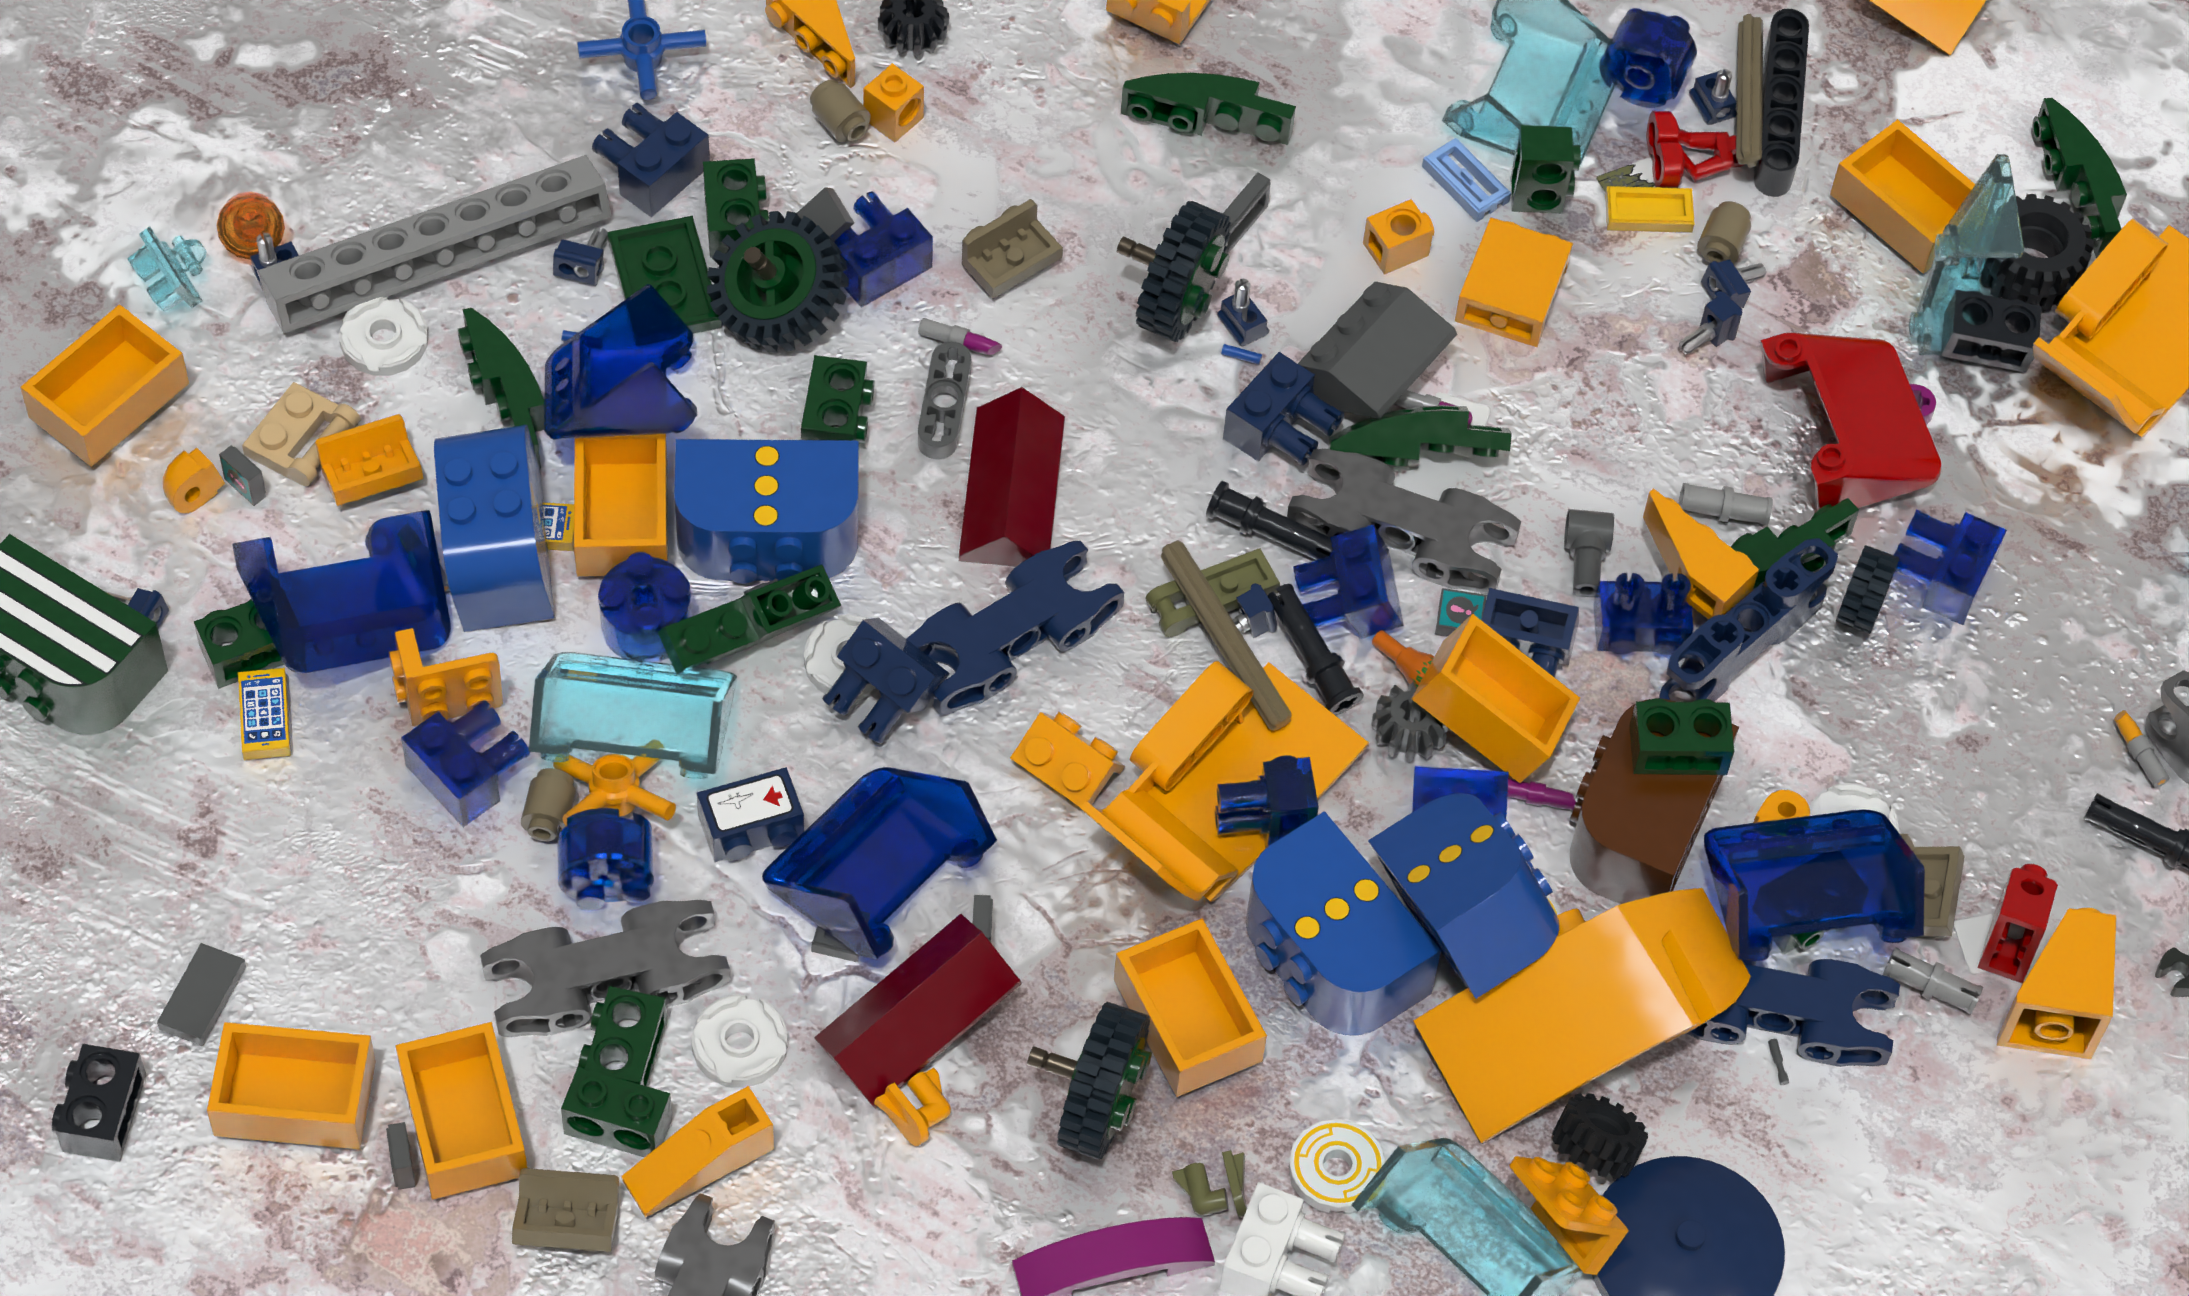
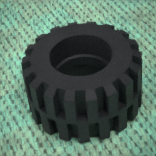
M2027 194L2023 200L2019 196H2015L2009 199L2008 204L2002 202L1996 207L1995 212L1991 213L1976 254L1977 262L1975 266L1977 273L1982 274L1980 278L1982 285L1992 288L1990 294L1993 297L2022 300L2028 304L2042 306L2041 311L2051 310L2053 304L2058 306L2064 295L2086 271L2092 256L2094 240L2090 239L2092 234L2090 226L2082 224L2084 217L2079 212H2071V205L2066 202L2056 203L2053 201L2054 197L2045 195L2044 199L2037 198L2036 194ZM2021 248L2037 250L2048 258L2032 256Z

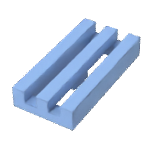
M1454 138L1423 158L1422 167L1476 222L1484 218L1485 212L1491 214L1497 210L1498 204L1504 206L1510 201L1511 192L1457 138ZM1451 153L1465 168L1461 169L1448 155ZM1473 176H1474V177L1476 178V180L1491 194V196H1488V195L1473 181V180H1474Z

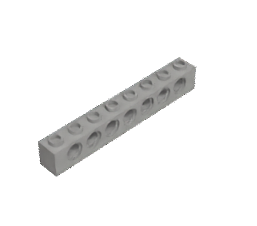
M587 155L265 267L258 271L267 305L282 332L293 331L349 311L356 305L370 300L394 295L610 218L611 211L606 185Z

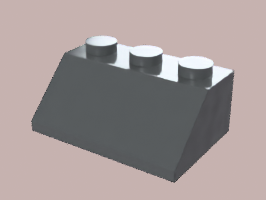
M1375 281L1338 318L1330 330L1311 347V350L1298 364L1315 374L1313 389L1314 394L1318 398L1338 410L1380 419L1458 334L1450 323L1407 287Z

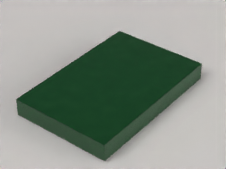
M693 216L607 232L610 251L636 345L722 328V322L718 319L719 316L713 311L710 304L714 300L707 294V285L712 283L707 277L708 269Z

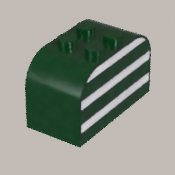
M9 534L0 543V697L7 699L9 696L20 702L24 709L39 721L47 719L71 733L93 735L115 728L132 713L168 672L157 623Z

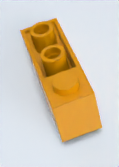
M766 0L765 12L774 26L777 28L782 27L794 38L802 51L810 52L823 64L829 75L834 78L838 77L850 88L855 85V56L837 0Z
M1654 488L1649 492L1643 519L1681 598L1707 619L1715 615H1725L1753 591L1759 568L1753 565L1747 555L1735 551L1719 539L1710 527L1698 523L1685 513L1675 500L1664 497Z
M747 1086L704 1109L624 1173L621 1179L646 1218L774 1150L773 1123L750 1087Z

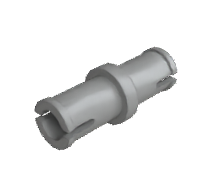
M1683 483L1679 505L1683 511L1717 516V520L1722 522H1728L1730 518L1761 523L1767 526L1772 513L1773 499L1771 497L1764 498L1734 492L1733 487L1723 486L1722 490Z
M1897 947L1894 948L1888 960L1889 964L1883 972L1884 976H1889L1922 991L1921 996L1928 1000L1933 996L1966 1011L1970 1015L1979 1000L1978 996L1981 995L1983 986L1973 984L1945 971V965L1936 962L1933 966L1900 951Z

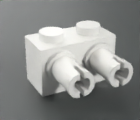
M1258 1182L1223 1266L1220 1290L1234 1296H1271V1293H1275L1277 1289L1295 1296H1322L1321 1293L1323 1294L1329 1275L1288 1261V1251H1292L1294 1247H1297L1335 1263L1346 1233L1305 1219V1213L1302 1212L1304 1199Z

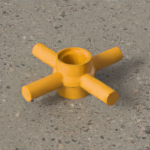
M652 742L633 759L619 754H610L598 758L593 765L563 751L559 752L554 758L553 767L589 784L590 793L563 815L562 819L565 826L570 830H576L597 812L607 817H621L631 813L635 807H639L664 820H670L676 811L675 803L640 788L639 781L641 775L665 756L663 747L657 742Z

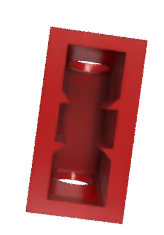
M2025 864L2021 868L2011 870L1997 904L1977 968L2020 983L2024 982L2046 930L2058 886L2054 880L2047 878V872L2041 866ZM2011 923L2025 927L2022 938L2012 939L2007 936Z

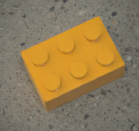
M1898 119L1839 163L1830 192L1832 197L1923 274L1982 229L1992 200L1989 195Z
M119 304L20 388L28 417L92 467L189 384L183 353Z
M666 431L575 432L574 554L577 576L668 575V460Z
M1471 614L1443 640L1411 699L1513 779L1521 783L1551 757L1580 697L1482 620Z
M1203 918L1116 953L1113 980L1129 1009L1150 1016L1149 1032L1146 1041L1176 1097L1263 1061L1267 1035Z
M224 1022L207 1107L213 1135L217 1137L360 1149L376 1063L371 1035Z
M492 1022L395 1045L432 1200L519 1178L521 1169L527 1168L525 1149Z

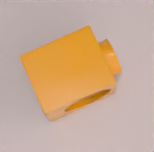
M893 63L863 88V106L871 115L869 124L893 142H897L924 118V86Z
M1410 199L1367 217L1363 244L1385 275L1429 256L1432 236H1434V226L1430 217L1425 212L1421 213L1413 200Z

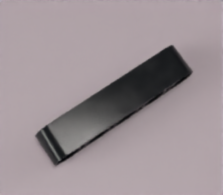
M1782 9L1773 15L1764 49L1762 158L1757 161L1755 166L1754 183L1758 191L1771 197L1785 195L1790 190L1799 161L1809 21L1803 13L1795 9Z

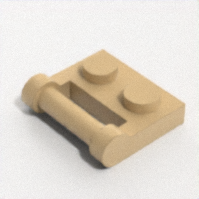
M293 382L243 443V452L250 459L298 484L309 486L318 474L316 469L320 465L315 442L302 458L294 459L324 421L330 424L318 439L355 428L361 421V417L349 405H338Z

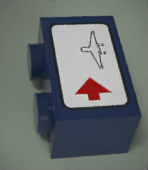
M787 767L696 793L698 817L714 862L725 859L739 860L748 856L753 851L770 846L784 847L793 843L796 839L804 837V813Z

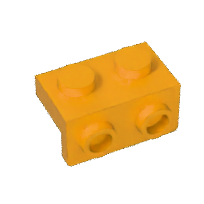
M400 414L325 436L315 441L322 474L337 506L424 479L421 465L408 440L405 423Z
M1058 711L1054 717L1040 712L1010 759L1080 807L1085 801L1092 805L1113 772L1121 774L1125 768V765L1115 759L1118 751L1098 737H1095L1092 742L1078 733L1082 726L1066 714Z

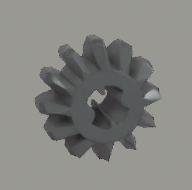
M1414 681L1408 686L1407 691H1403L1397 685H1394L1390 690L1389 696L1381 695L1377 701L1376 712L1373 713L1371 721L1373 730L1376 731L1375 739L1377 745H1389L1388 753L1390 758L1399 752L1405 753L1408 763L1414 759L1415 753L1428 760L1433 753V748L1441 749L1444 746L1447 737L1446 733L1449 731L1448 727L1411 699L1417 689Z

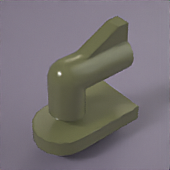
M1229 1150L1222 1152L1236 1211L1239 1218L1244 1217L1247 1210L1244 1196L1245 1154L1242 1152L1233 1155L1232 1151ZM1193 1163L1183 1169L1172 1171L1175 1182L1190 1197L1192 1208L1196 1214L1207 1216L1229 1209L1226 1189L1210 1190L1203 1163Z

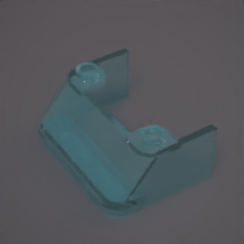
M1448 1138L1398 1146L1351 1204L1358 1212L1377 1208L1380 1211L1379 1218L1397 1233H1402L1404 1230L1411 1233L1418 1231L1422 1233L1487 1296H1562L1583 1274L1582 1270L1533 1211L1468 1150Z

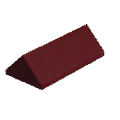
M1023 387L983 404L976 409L958 561L1016 567L1035 554L1051 549L1065 416Z
M959 914L815 1036L814 1039L876 1109L878 1106L874 1104L875 1099L885 1094L887 1086L894 1082L899 1088L1017 989L1022 982L983 932L966 917Z

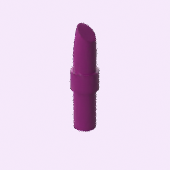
M1495 776L1492 789L1493 794L1524 800L1526 804L1539 807L1545 805L1566 810H1573L1576 800L1570 792L1546 787V784L1530 781V783L1522 781L1519 783L1515 779Z

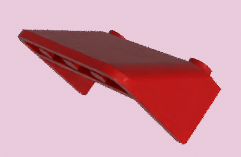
M1783 333L1761 340L1763 375L1766 382L1771 383L1810 371L1838 444H1826L1821 447L1811 462V472L1815 482L1816 511L1827 504L1834 506L1846 498H1849L1857 508H1861L1929 487L1938 480L1941 474L1939 454L1898 354L1889 342L1881 339L1803 333Z

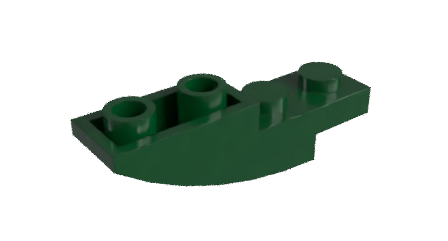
M1167 73L1125 81L1122 88L1121 114L1131 116L1139 121H1149L1171 127L1179 132H1189L1202 136L1206 123L1224 130H1234L1259 137L1264 141H1274L1288 145L1293 133L1296 106L1258 96L1260 82L1218 74Z
M2044 98L2038 116H2035L2033 119L2032 129L2035 140L2041 142L2044 151L2045 172L2047 175H2052L2057 192L2071 190L2073 205L2076 208H2080L2081 214L2084 217L2083 225H2089L2092 231L2090 239L2094 240L2093 250L2097 258L2122 229L2118 217L2127 193L2111 159L2086 126L2056 100Z
M473 308L462 309L465 327L457 328L462 353H471L473 363L467 364L473 390L481 388L485 405L496 403L500 421L509 420L510 427L528 426L541 469L539 444L535 432L547 430L548 423L546 404L539 384L519 350L499 328Z
M1422 406L1385 413L1380 419L1370 417L1353 424L1329 437V449L1362 455L1381 456L1382 462L1387 465L1408 466L1409 459L1419 460L1421 443H1428V450L1435 452L1454 453L1455 446L1472 447L1473 455L1498 457L1499 450L1510 451L1512 433L1509 428L1468 424L1469 410L1467 406Z
M1846 498L1834 506L1831 504L1823 506L1812 516L1811 520L1799 527L1797 525L1788 527L1778 538L1767 526L1753 535L1751 533L1742 535L1732 544L1731 548L1747 555L1753 565L1759 568L1754 590L1764 582L1766 572L1775 562L1805 540L1820 538L1834 550L1836 543L1852 534L1859 509L1849 498ZM1814 553L1805 554L1800 559L1802 566L1810 572H1818L1826 565L1825 560Z
M821 564L750 591L741 598L665 626L657 633L676 674L704 663L708 665L769 640L841 606V603Z

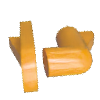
M935 1068L916 1074L907 1084L923 1105L919 1109H915L895 1082L887 1086L885 1094L877 1097L874 1102L876 1106L888 1115L903 1136L914 1146H919L926 1142L929 1137L928 1128L943 1121L951 1113V1106L942 1095L939 1073Z

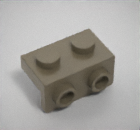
M1032 199L1019 206L1009 207L999 218L985 226L975 227L962 240L963 267L992 299L1060 260L1063 256V247L1037 220L1038 206Z
M1898 834L1896 848L1891 850L1888 856V872L1891 877L1889 889L1884 890L1881 896L1882 915L1884 918L1889 919L1896 936H1952L1965 858L1960 846L1914 847L1909 834Z
M530 1168L521 1169L519 1176V1199L512 1227V1244L611 1252L619 1211V1177L607 1174Z

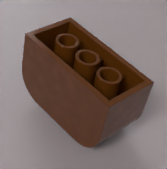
M1664 699V700H1667L1668 702H1676V701H1673V700ZM1635 704L1628 708L1620 717L1611 738L1605 735L1602 736L1593 757L1595 762L1591 772L1586 771L1576 795L1578 800L1570 818V821L1577 823L1569 854L1570 864L1575 876L1593 893L1619 904L1674 890L1724 776L1633 774L1629 725ZM1732 724L1733 741L1735 743L1739 726ZM1651 731V733H1652L1653 735H1656V736H1659V737H1664V736H1665L1664 734H1662V733H1660V732ZM1697 732L1701 736L1712 737L1708 733Z

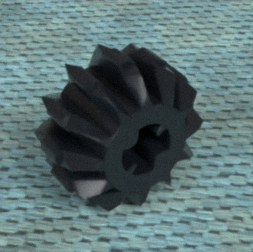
M882 0L880 17H878V30L880 35L883 36L886 47L896 46L899 56L906 51H913L916 58H918L923 49L934 53L937 44L944 43L947 37L949 13L947 8L943 7L944 2L942 0Z

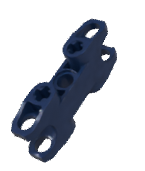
M1820 538L1805 540L1782 556L1768 569L1764 582L1725 615H1715L1708 619L1671 654L1666 675L1671 678L1662 686L1658 698L1670 700L1669 695L1678 687H1682L1684 690H1690L1695 700L1709 699L1715 702L1727 691L1731 679L1770 645L1780 644L1787 640L1822 607L1827 592V586L1823 583L1833 574L1838 553ZM1809 553L1818 554L1825 560L1826 565L1818 572H1810L1802 566L1801 557ZM1814 595L1815 599L1810 602L1812 596ZM1744 628L1751 629L1752 632L1745 631ZM1685 658L1683 664L1679 667L1678 662Z
M1081 540L1071 541L1064 545L1041 551L1016 566L1005 581V585L1011 593L978 613L972 615L964 604L960 602L951 604L930 616L920 628L906 638L936 663L948 665L955 671L951 677L939 684L938 688L933 692V707L940 715L952 714L966 707L983 703L1004 690L1014 680L1017 669L1011 661L1048 639L1062 652L1073 649L1093 637L1123 607L1125 592L1117 583H1109L1093 591H1080L1067 583L1070 578L1082 571L1083 567L1087 564L1088 549Z
M1731 940L1751 978L1736 1002L1714 1018L1686 1033L1699 1040L1731 1045L1743 1042L1746 1039L1747 1028L1799 1037L1798 1053L1803 1058L1813 1062L1837 1067L1887 1065L1892 1054L1894 1040L1888 1038L1885 1034L1864 1028L1857 1022L1853 1012L1859 1009L1886 1010L1894 1008L1899 997L1900 984L1890 977L1870 971L1858 964L1833 959H1818L1811 962L1808 976L1756 966L1757 950L1747 943Z

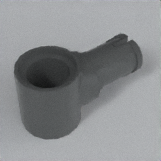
M1568 509L1564 548L1570 549V555L1574 559L1573 592L1578 596L1593 597L1599 594L1601 560L1606 557V553H1610L1613 542L1614 513Z

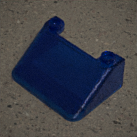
M645 285L561 344L548 357L545 363L544 431L551 439L655 435L672 432L678 434L686 430L693 423L697 416L696 405L689 398H685L666 377L667 368L670 367L673 371L678 370L692 357V352L689 349L694 340L693 332L652 285Z
M429 510L381 518L375 521L369 528L365 538V545L370 556L368 558L278 573L271 537L232 544L237 571L284 665L288 669L296 673H310L389 658V652L397 650L395 632L411 628L414 630L419 652L439 648L447 641L451 631V623Z
M882 767L866 773L857 780L764 870L762 880L768 890L856 954L878 959L889 952L894 944V935L890 927L884 922L947 860L956 862L960 868L974 866L983 858V854L997 839L968 782Z
M1861 809L1725 826L1711 829L1704 835V848L1732 950L1739 960L1762 961L1767 959L1772 950V937L1873 924L1879 932L1880 940L1887 943H1900L1910 937L1924 936V865L1887 816L1881 812Z

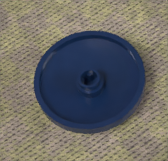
M1661 1157L1636 1165L1628 1176L1624 1177L1621 1175L1603 1193L1602 1196L1617 1208V1217L1629 1231L1598 1274L1592 1275L1602 1296L1775 1295L1783 1274L1785 1262L1782 1230L1772 1207L1765 1197L1747 1179L1735 1171L1713 1161L1696 1157Z

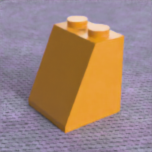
M2069 908L2019 989L1998 1033L1997 1046L2092 1059L2113 1017L2116 915L2101 913L2094 908Z

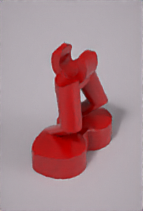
M1652 111L1650 113L1646 138L1648 151L1653 157V180L1655 187L1678 188L1684 174V168L1692 180L1697 182L1720 172L1730 170L1731 167H1742L1745 165L1739 164L1736 159L1737 135L1729 137L1728 132H1688L1679 128L1676 118L1670 111ZM1680 144L1689 149L1713 151L1714 156L1695 165Z

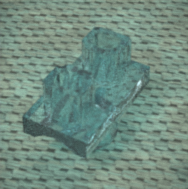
M150 226L139 233L145 245L127 259L136 273L145 282L160 271L163 272V277L146 288L154 303L165 312L182 300L191 308L202 302V298L186 274L189 271L192 276H197L203 270L200 264L204 261L207 251L201 241L197 239L185 240L183 236H177L172 240L174 248L171 250L166 242L159 240Z

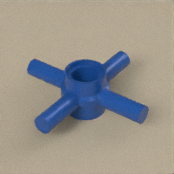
M628 0L630 19L624 23L620 38L577 42L579 59L622 55L626 66L637 72L640 97L645 100H651L657 96L654 69L660 65L663 52L667 50L706 47L705 30L662 34L659 24L654 19L647 17L645 0Z

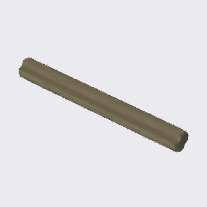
M1746 14L1743 16V21L1738 24L1736 159L1739 164H1747L1749 168H1752L1762 158L1763 20L1760 17Z
M1177 540L1164 546L1161 559L1233 673L1254 690L1251 701L1268 728L1275 731L1289 724L1292 716L1291 711L1184 543Z

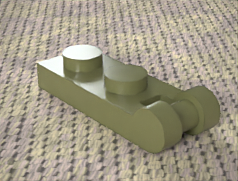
M1261 548L1201 570L1227 612L1238 608L1236 597L1251 590V585L1254 583L1261 585L1267 596L1272 591L1277 594L1276 588L1280 586V582ZM1175 580L1152 589L1145 597L1151 611L1158 612L1161 618L1159 625L1166 637L1178 636L1188 627L1201 622ZM1184 599L1187 606L1176 609L1174 602Z

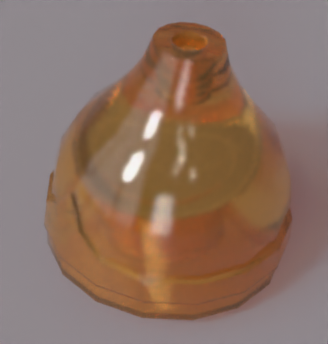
M252 191L238 193L231 197L220 210L216 224L218 237L226 250L236 257L251 260L250 256L259 253L256 241L259 234L264 240L263 233H269L272 237L273 246L277 247L282 241L285 230L283 215L277 205L265 195Z

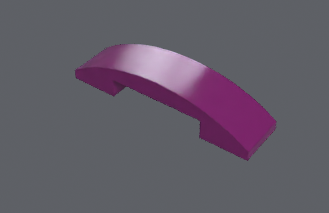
M1196 1217L1152 1219L1098 1229L1049 1244L1012 1260V1268L1020 1296H1072V1291L1164 1269L1167 1276L1215 1266L1214 1256L1203 1219Z

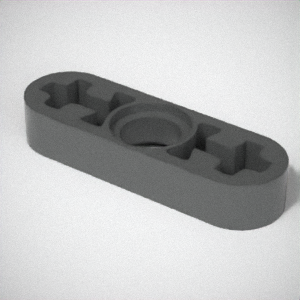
M945 342L938 345L931 357L918 425V448L923 455L931 459H945L951 456L958 445L971 374L970 351L958 342ZM949 360L957 361L954 366L953 379L945 378L946 365ZM948 393L953 395L957 402L950 407L944 408L934 404L932 399L938 394ZM936 422L944 423L941 441L932 440L935 435Z

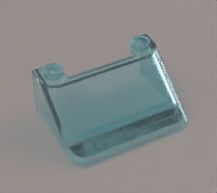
M1497 0L1492 11L1490 27L1493 36L1497 40L1505 41L1509 44L1507 52L1488 93L1471 102L1459 100L1451 104L1447 108L1442 121L1460 137L1515 156L1520 125L1572 127L1573 145H1580L1581 165L1623 69V57L1619 48L1568 0Z
M2007 154L1995 155L1945 226L1943 234H1937L1935 258L1917 312H1911L1909 319L1911 338H1917L1919 355H1941L1944 312L1956 289L1978 291L1981 293L1979 277L1986 258H2020L2023 255L2024 245L2011 164Z
M576 652L556 653L535 678L528 752L541 753L542 759L552 762L568 761L569 753L574 748L679 761L678 765L681 767V776L692 779L708 778V774H716L719 768L736 689L737 675L728 671L694 667L676 674L673 665L667 663Z

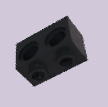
M1956 289L1944 312L1941 356L2026 373L2034 359L2033 343L2040 337L2042 306L2028 304L2018 299L2008 300L1983 295L1978 291Z
M82 1044L78 1060H71L67 1068L65 1087L68 1089L65 1102L64 1104H57L52 1118V1132L57 1134L62 1152L117 1162L121 1161L146 1078L140 1053ZM101 1076H113L108 1083L102 1085L93 1084ZM89 1119L100 1120L92 1128H80V1125Z

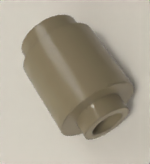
M831 79L824 81L814 89L810 96L812 111L838 142L856 141L867 132L871 115L845 84Z
M1732 201L1722 202L1712 210L1697 244L1699 253L1708 263L1730 259L1734 264L1738 260L1751 230L1749 211L1743 205Z
M553 768L542 769L537 773V777L533 778L530 782L520 823L528 834L536 840L552 841L555 838L564 836L567 832V827L562 818L564 814L573 808L576 790L573 786V778L562 770Z

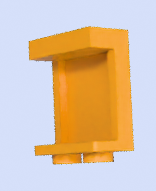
M1490 217L1459 295L1455 322L1538 347L1549 309L1562 275L1566 273L1573 243L1562 240L1555 235L1543 234L1520 227L1513 222H1504Z

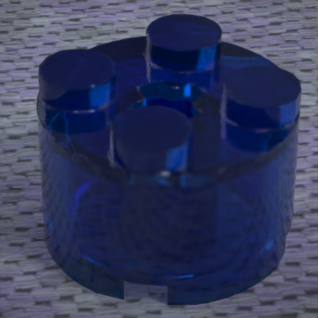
M1638 8L1630 9L1620 21L1600 59L1599 70L1603 81L1609 88L1613 83L1623 91L1620 95L1622 99L1637 106L1658 108L1664 106L1667 100L1672 98L1674 100L1697 56L1696 44L1689 33L1690 26L1688 22L1676 15L1668 17L1660 13L1643 11Z
M637 552L630 555L626 561L613 567L602 580L598 591L601 629L607 646L616 655L634 663H645L644 659L659 657L661 661L669 658L657 632L665 626L692 617L690 583L676 566L663 559L651 557L645 552Z
M613 808L590 809L568 817L567 827L562 829L559 825L557 829L558 885L560 889L568 896L575 898L576 905L584 910L600 909L605 905V902L625 900L629 902H642L647 900L651 896L650 888L654 882L651 823L644 816L634 812L633 820L619 817V809Z

